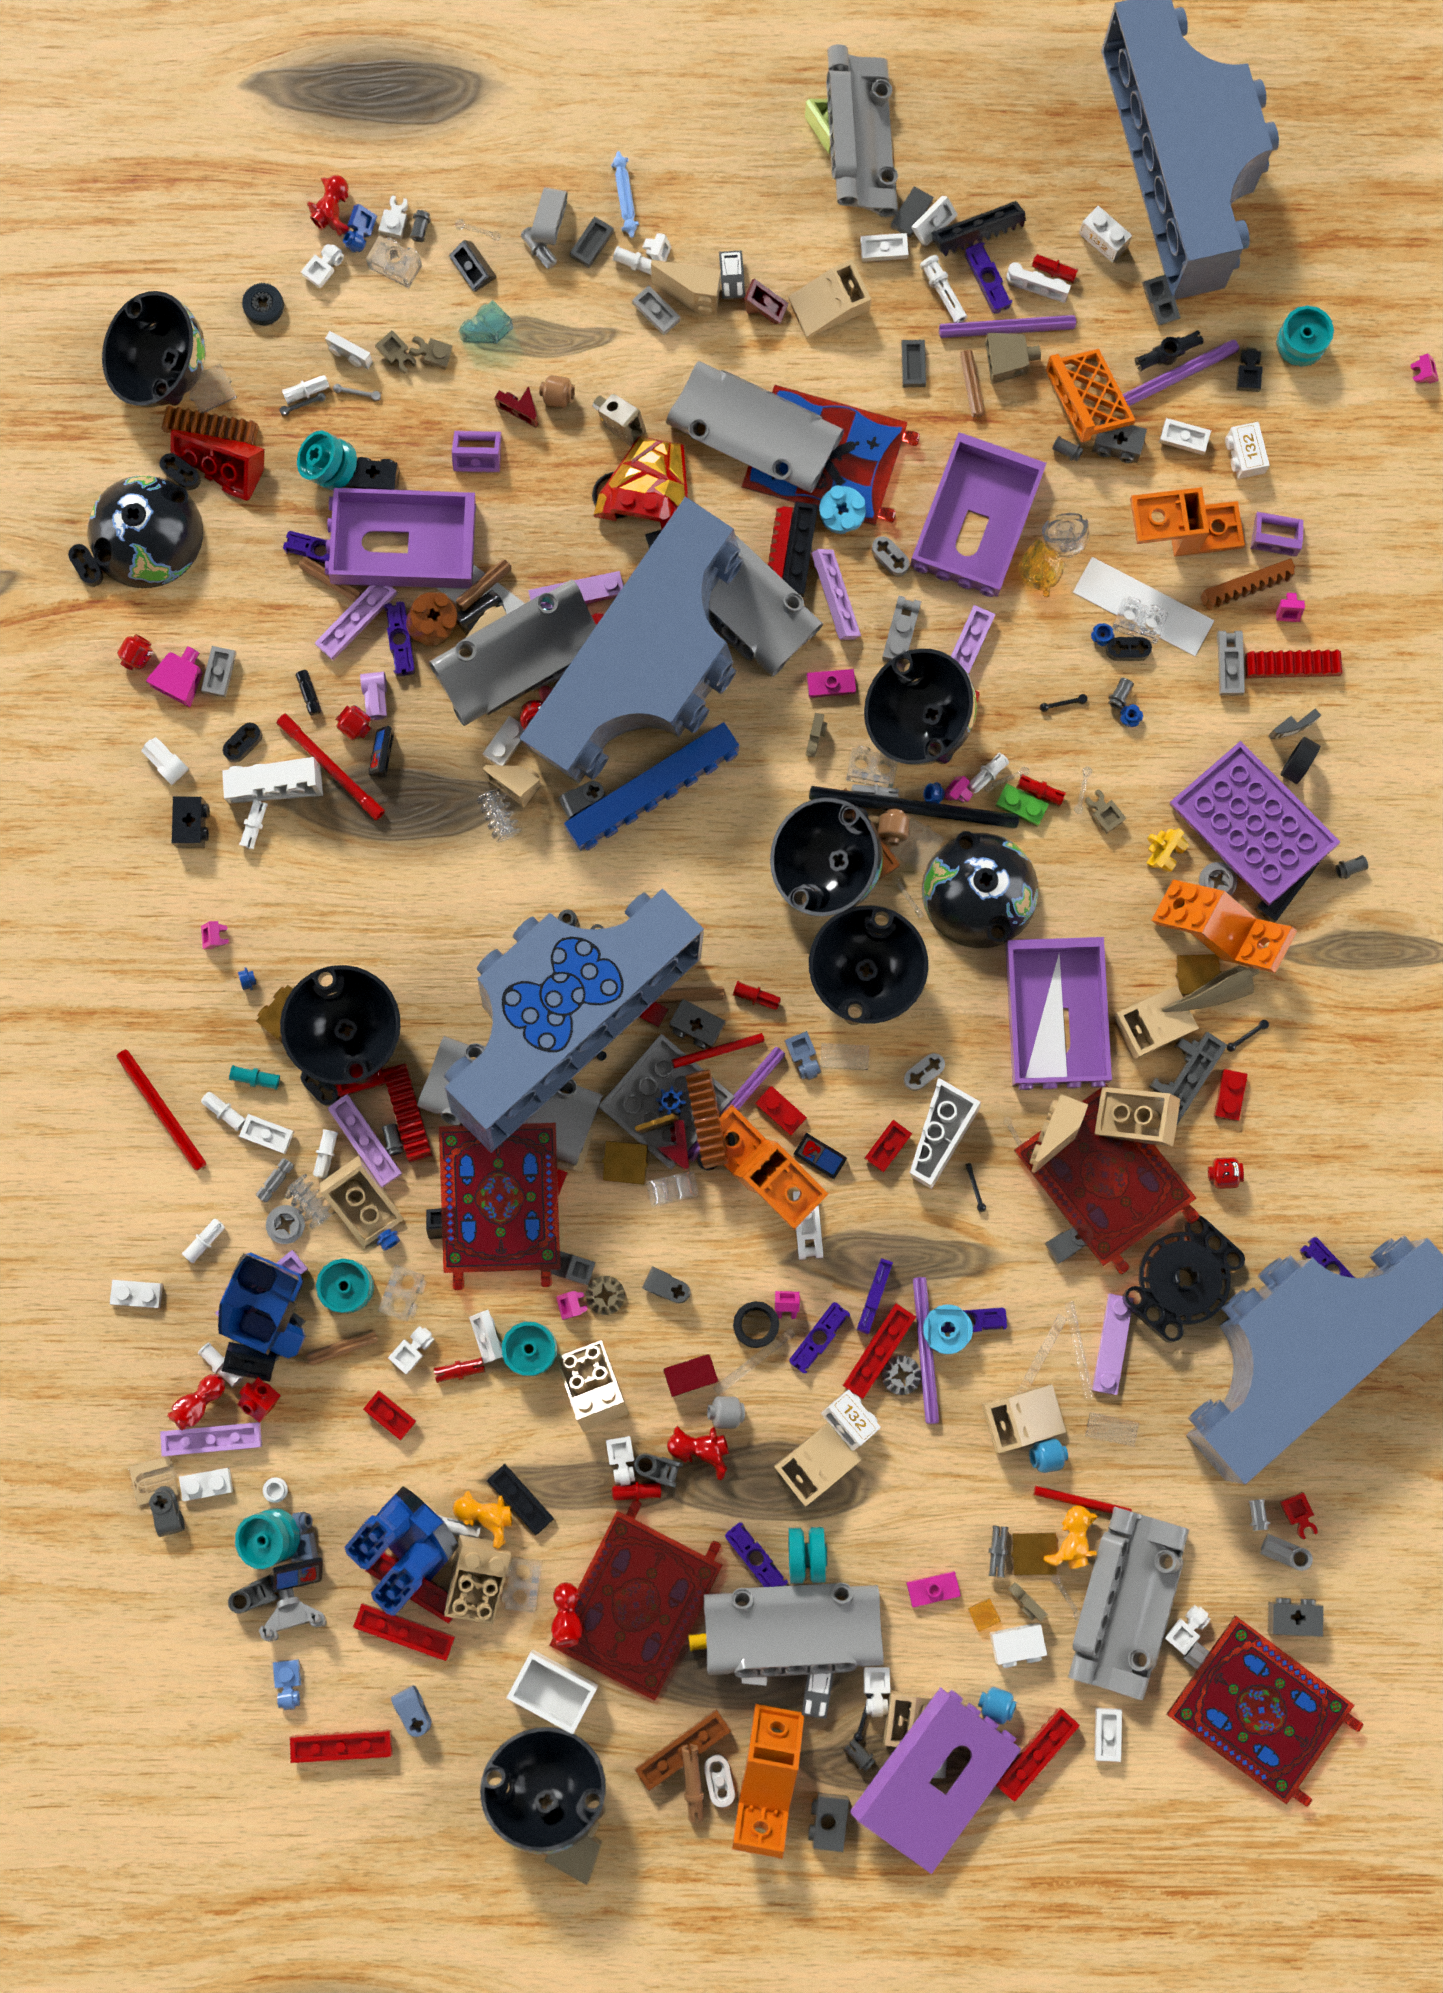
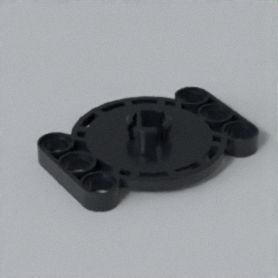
M1200 1215L1192 1216L1186 1220L1184 1224L1185 1232L1168 1234L1155 1241L1147 1249L1139 1267L1138 1281L1140 1287H1130L1123 1293L1122 1300L1125 1306L1165 1342L1172 1343L1181 1339L1184 1333L1183 1325L1201 1323L1220 1311L1229 1295L1231 1286L1230 1271L1240 1269L1245 1263L1243 1252ZM1193 1220H1197L1202 1224V1231L1200 1233H1194L1191 1230L1190 1223ZM1178 1237L1177 1241L1167 1245L1164 1242L1166 1239ZM1210 1237H1217L1220 1240L1221 1245L1218 1250H1213L1209 1246ZM1158 1245L1159 1250L1150 1257L1151 1251ZM1229 1253H1234L1238 1256L1239 1263L1237 1266H1231L1227 1262ZM1147 1263L1146 1277H1144V1267ZM1179 1270L1189 1272L1192 1278L1190 1286L1179 1285L1181 1282ZM1222 1280H1225V1291L1222 1295L1220 1294L1222 1289ZM1131 1291H1136L1140 1294L1141 1301L1139 1304L1135 1305L1129 1301L1128 1295ZM1216 1300H1220L1218 1306L1211 1312L1209 1308ZM1149 1308L1158 1310L1159 1318L1157 1321H1151L1147 1317ZM1200 1313H1203L1205 1315V1317L1201 1319H1191V1316H1195ZM1172 1324L1177 1328L1178 1333L1175 1338H1170L1166 1335L1165 1328L1167 1325Z

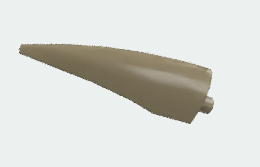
M1238 965L1224 971L1191 994L1162 1008V1011L1174 1012L1201 1009L1252 994L1254 991L1252 976L1259 974V969Z

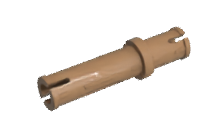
M690 1744L691 1755L689 1754L688 1745L682 1747L686 1784L684 1798L688 1804V1820L696 1823L695 1812H697L698 1822L704 1820L702 1805L704 1791L701 1789L698 1746Z

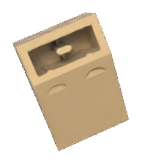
M853 260L829 269L788 296L807 338L869 312L872 300Z
M1177 986L1128 1007L1113 1016L1134 1060L1199 1029L1190 1010L1162 1011V1008L1183 998Z
M1062 1094L1058 1101L1053 1100L1046 1118L1050 1120V1123L1044 1122L1038 1139L1042 1144H1036L1029 1162L1033 1164L1031 1172L1035 1173L1076 1138L1088 1104Z
M602 1340L556 1358L576 1419L583 1432L629 1415Z
M1052 1384L982 1404L996 1453L1020 1448L1066 1432Z
M827 1423L774 1465V1467L806 1507L860 1462L862 1458L856 1450L852 1451L834 1428Z
M460 1535L458 1539L459 1547L456 1549L453 1559L444 1616L493 1624L511 1557L508 1543L496 1549L493 1547L492 1540Z
M890 1690L883 1739L885 1746L897 1747L934 1696ZM959 1746L954 1748L951 1752H958Z

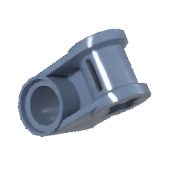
M415 1685L391 1697L392 1704L409 1735L419 1737L429 1731L432 1724L431 1717ZM416 1720L423 1721L424 1724L421 1726V1728L414 1727V1723L416 1722Z

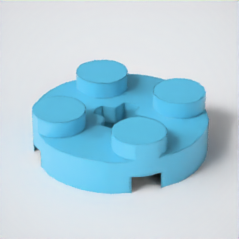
M839 485L832 487L831 490L824 494L820 501L819 513L822 523L828 530L837 534H845L848 531L858 529L863 523L866 514L864 497L851 487H841ZM842 505L847 506L846 509L849 510V512H844L842 515H839V510L837 509V507Z
M948 1304L936 1307L928 1313L923 1323V1335L928 1346L942 1354H954L965 1348L971 1340L973 1326L969 1316L955 1305ZM945 1322H949L950 1327H954V1332L950 1333V1337L945 1336V1332H941V1327L945 1326Z

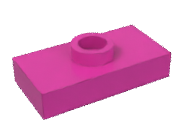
M854 669L807 673L809 698L856 694Z
M955 1571L906 1582L912 1608L961 1596Z

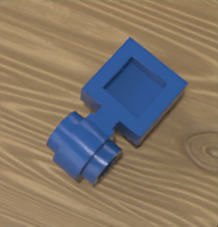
M360 204L354 205L347 225L354 231H348L343 237L345 247L353 252H361L366 245L364 237L371 236L377 215Z

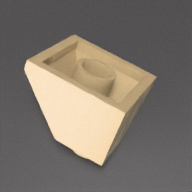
M485 765L483 767L487 781L523 807L527 805L541 787V782L538 779L540 776L531 768L526 770L521 766Z

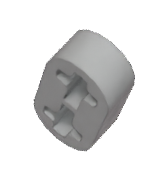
M882 536L874 540L872 545L873 556L893 576L899 577L906 574L909 567L908 557L889 538ZM878 545H887V553L885 551L878 552ZM892 558L896 562L903 561V569H901L900 567H897L895 569V562L892 560Z
M936 1053L927 1055L907 1071L904 1076L905 1086L913 1091L923 1088L944 1070L945 1061L943 1057ZM928 1060H938L940 1062L938 1064L939 1070L936 1071L933 1068L927 1072L925 1068L930 1064ZM922 1072L924 1075L919 1079L920 1085L916 1083L911 1085L909 1083L911 1079L910 1074L916 1076Z

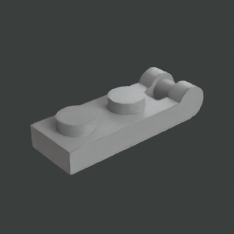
M898 596L882 659L890 661L899 654L909 650L921 601L914 600L913 602L905 600L903 596ZM902 609L910 610L911 615H902Z
M1218 631L1219 695H1243L1245 693L1243 632L1234 631V633H1226V631ZM1227 643H1234V647H1227Z

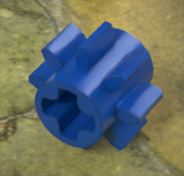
M671 1086L668 1092L661 1089L662 1098L655 1099L656 1102L662 1103L658 1111L662 1112L665 1109L668 1111V1115L673 1111L681 1114L679 1106L686 1105L685 1101L679 1099L683 1092L675 1093L673 1086ZM669 1096H674V1100L678 1101L673 1103L672 1107H668L667 1103L664 1102V1100L669 1099Z

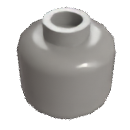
M717 1396L713 1400L712 1405H708V1420H712L713 1425L718 1429H735L744 1421V1404L740 1403L739 1399L734 1396Z

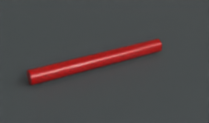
M759 1033L671 1059V1063L675 1069L763 1043L765 1039L763 1034Z
M1036 1485L1033 1491L1035 1496L1083 1506L1109 1514L1113 1513L1114 1507L1132 1512L1131 1508Z

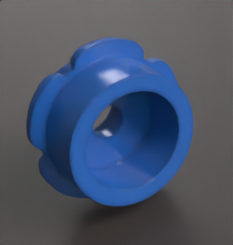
M1105 623L1097 624L1091 633L1092 640L1097 642L1099 646H1106L1114 638L1112 627Z
M1137 705L1124 706L1120 711V720L1125 726L1136 727L1143 720V712L1139 710Z
M939 782L929 783L925 787L923 793L924 800L926 802L940 803L944 799L945 791Z
M245 967V970L238 972L243 990H252V985H256L253 970L248 972Z
M390 1229L382 1232L378 1236L377 1246L380 1245L383 1251L394 1247L400 1241L397 1236L398 1232H392Z

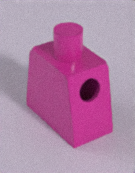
M187 646L181 657L169 652L150 674L146 682L151 688L190 708L203 674L202 670L194 664L200 653Z

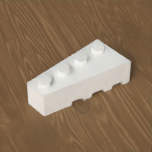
M314 757L269 764H256L250 767L232 766L229 767V770L222 771L224 799L228 804L253 802V800L267 801L323 796L321 767Z
M938 1078L927 1119L910 1170L911 1178L930 1189L935 1185L981 1108L980 1101Z

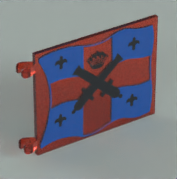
M774 385L772 393L820 415L823 420L844 429V433L840 443L830 454L812 493L785 480L768 475L748 465L742 488L794 503L816 504L819 510L822 497L832 487L837 485L851 487L858 491L865 499L866 514L864 523L875 526L878 518L892 523L895 519L896 511L892 508L881 507L902 441L909 445L917 446L920 434L915 431H905L908 422ZM782 462L779 467L780 472L786 475L789 468L785 462ZM838 506V514L848 513L847 506Z

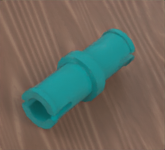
M232 1065L229 1080L248 1083L251 1087L258 1085L277 1090L280 1075L261 1072L258 1068L251 1070Z

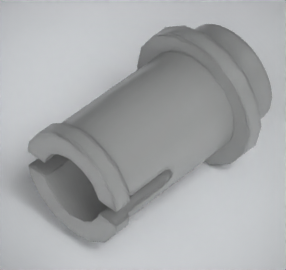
M1264 1499L1249 1501L1252 1517L1250 1526H1253V1531L1268 1529V1524H1270V1521L1267 1522Z

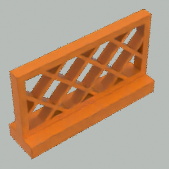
M1099 349L1060 358L1059 354L1049 357L1046 373L1081 442L1090 441L1091 436L1134 425L1135 418ZM1096 358L1098 366L1094 367L1085 363V361ZM1072 364L1077 366L1078 369L1075 373L1066 369L1065 365ZM1081 369L1094 373L1092 378L1080 375ZM1096 375L1106 378L1107 384L1104 385L1094 381ZM1075 380L1087 384L1085 391L1075 386ZM1090 387L1103 391L1101 396L1089 393ZM1105 393L1115 396L1117 401L1113 403L1103 397ZM1084 398L1096 402L1095 408L1086 406L1083 402ZM1100 404L1112 409L1109 415L1097 410ZM1114 411L1124 414L1126 419L1120 420L1112 415ZM1096 416L1106 422L1105 424L1095 426L1092 418Z

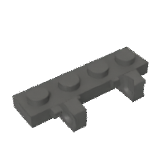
M1209 1032L1203 1035L1200 1042L1193 1040L1192 1043H1189L1183 1038L1179 1039L1174 1048L1178 1047L1182 1050V1053L1186 1055L1184 1060L1187 1062L1174 1082L1170 1081L1168 1085L1162 1084L1158 1081V1078H1154L1149 1086L1155 1092L1169 1093L1180 1098L1177 1125L1227 1047L1226 1043Z

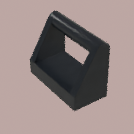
M491 590L465 611H459L456 619L465 635L467 636L479 618L489 608L494 606L498 608L502 605L505 610L502 599L496 592Z

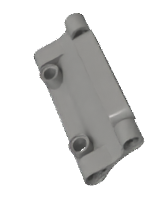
M841 44L833 45L827 49L829 71L827 73L826 88L832 177L836 179L837 203L842 206L864 208L881 217L894 216L898 213L896 191L898 173L893 167L889 112V98L892 93V86L889 83L888 61L880 57H857L848 54L847 46ZM882 178L887 179L889 182L883 181Z
M698 361L694 366L682 393L669 411L666 419V424L690 435L693 439L810 493L815 489L830 454L838 446L844 433V429L823 420L820 415L724 370H717L701 361ZM700 423H703L706 427L704 435H700L697 428ZM782 462H785L789 468L786 475L780 472L779 467Z
M736 536L739 549H741L738 557L744 561L739 572L729 584L720 579L711 591L709 622L743 657L748 660L755 658L757 663L773 677L785 666L789 658L821 629L823 623L804 606V600L801 595L793 590Z
M571 579L551 592L539 595L461 640L454 648L429 661V664L452 702L453 710L458 720L465 726L484 714H492L550 680L554 674H560L565 671L597 625L587 608L578 585ZM542 602H549L553 608L551 610H544L540 604ZM461 649H468L472 655L464 658L459 654V651Z
M444 1036L419 1097L417 1107L436 1114L439 1113L445 1122L469 1131L451 1113L445 1091V1086L449 1082L444 1076L448 1069L460 1058L466 1056L473 1062L474 1060L471 1057L477 1058L484 1052L486 1047L477 1043L468 1045ZM571 1079L518 1129L552 1128L553 1156L556 1159L576 1166L603 1095L580 1087ZM561 1091H567L569 1094H564ZM508 1137L506 1139L514 1140L516 1143L523 1142L527 1146L534 1147L536 1151L542 1153L543 1159H545L544 1156L547 1153H550L544 1151L545 1148L543 1146L534 1145L529 1140L520 1141L517 1137Z
M1114 1507L1109 1530L1103 1534L1076 1629L1073 1641L1075 1655L1069 1671V1678L1144 1701L1151 1672L1157 1665L1183 1567L1182 1555L1189 1529ZM1171 1556L1173 1558V1565L1167 1569L1165 1567V1559ZM1142 1653L1147 1657V1663L1143 1667L1139 1664V1656Z
M846 1583L739 1588L733 1593L704 1594L708 1675L735 1673V1676L740 1678L842 1673L853 1671L857 1666L883 1665L878 1585L849 1586ZM843 1596L846 1600L840 1601L836 1597ZM745 1602L747 1605L739 1606L736 1603Z

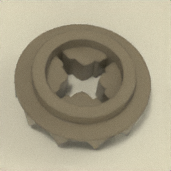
M612 1276L595 1278L586 1290V1300L589 1307L594 1312L602 1315H609L618 1311L625 1299V1291L622 1284ZM602 1285H605L608 1292H616V1294L608 1298V1306H606V1302L602 1298H595V1296L602 1293Z

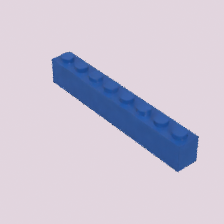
M723 722L564 822V826L579 850L586 849L588 851L594 848L602 837L606 836V838H609L617 833V828L621 825H629L638 819L637 815L643 811L648 813L654 810L662 799L666 798V800L673 798L678 794L677 790L681 787H690L698 781L697 777L704 773L708 775L718 768L717 765L724 760L726 762L733 760L738 755L737 752L740 745Z

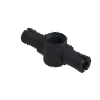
M1196 330L1181 338L1166 337L1152 351L1134 359L1135 365L1139 366L1137 369L1139 372H1142L1156 364H1173L1177 357L1184 355L1187 350L1204 343L1202 335L1199 336L1201 334L1200 331ZM1170 348L1174 353L1169 354L1164 349Z

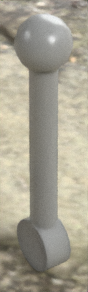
M340 384L333 386V391L336 393L346 392L371 397L374 401L381 399V394L378 391L370 393L345 388Z

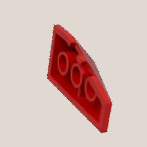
M176 429L170 431L171 453L177 455L192 467L199 469L209 481L214 480L222 486L221 490L227 494L246 501L250 500L264 472L265 449L241 441Z

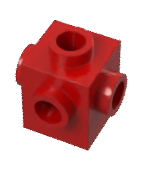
M258 1377L252 1384L248 1382L241 1389L239 1394L242 1397L237 1406L245 1414L250 1415L260 1423L275 1407L281 1395L270 1384Z

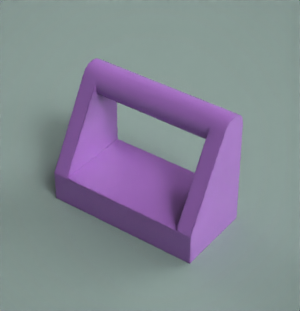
M454 431L452 446L453 471L500 472L501 432ZM460 440L495 441L494 448L459 447Z
M1256 512L1250 549L1296 557L1302 549L1303 520ZM1261 523L1296 528L1295 538L1261 533Z

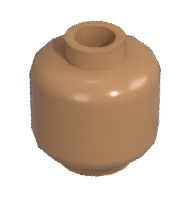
M550 375L545 382H541L539 395L543 396L546 405L565 408L574 400L575 385L567 377Z
M888 809L886 813L880 815L878 834L885 841L886 845L898 846L899 842H903L908 838L910 819L904 815L905 812L902 810Z

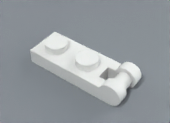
M1016 262L1010 264L1006 276L1007 283L1012 286L1063 303L1066 302L1071 285L1066 284L1061 279H1051L1045 277L1040 272L1024 270Z
M800 1191L793 1192V1201L799 1198ZM819 1205L796 1228L799 1260H806V1257L816 1256V1259L823 1258ZM814 1239V1247H805V1240Z

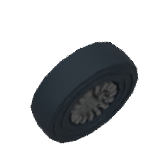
M258 283L246 290L242 299V307L245 315L251 322L265 326L273 324L281 317L284 301L276 287L267 283ZM262 301L264 303L267 301L268 306L260 308L259 302Z

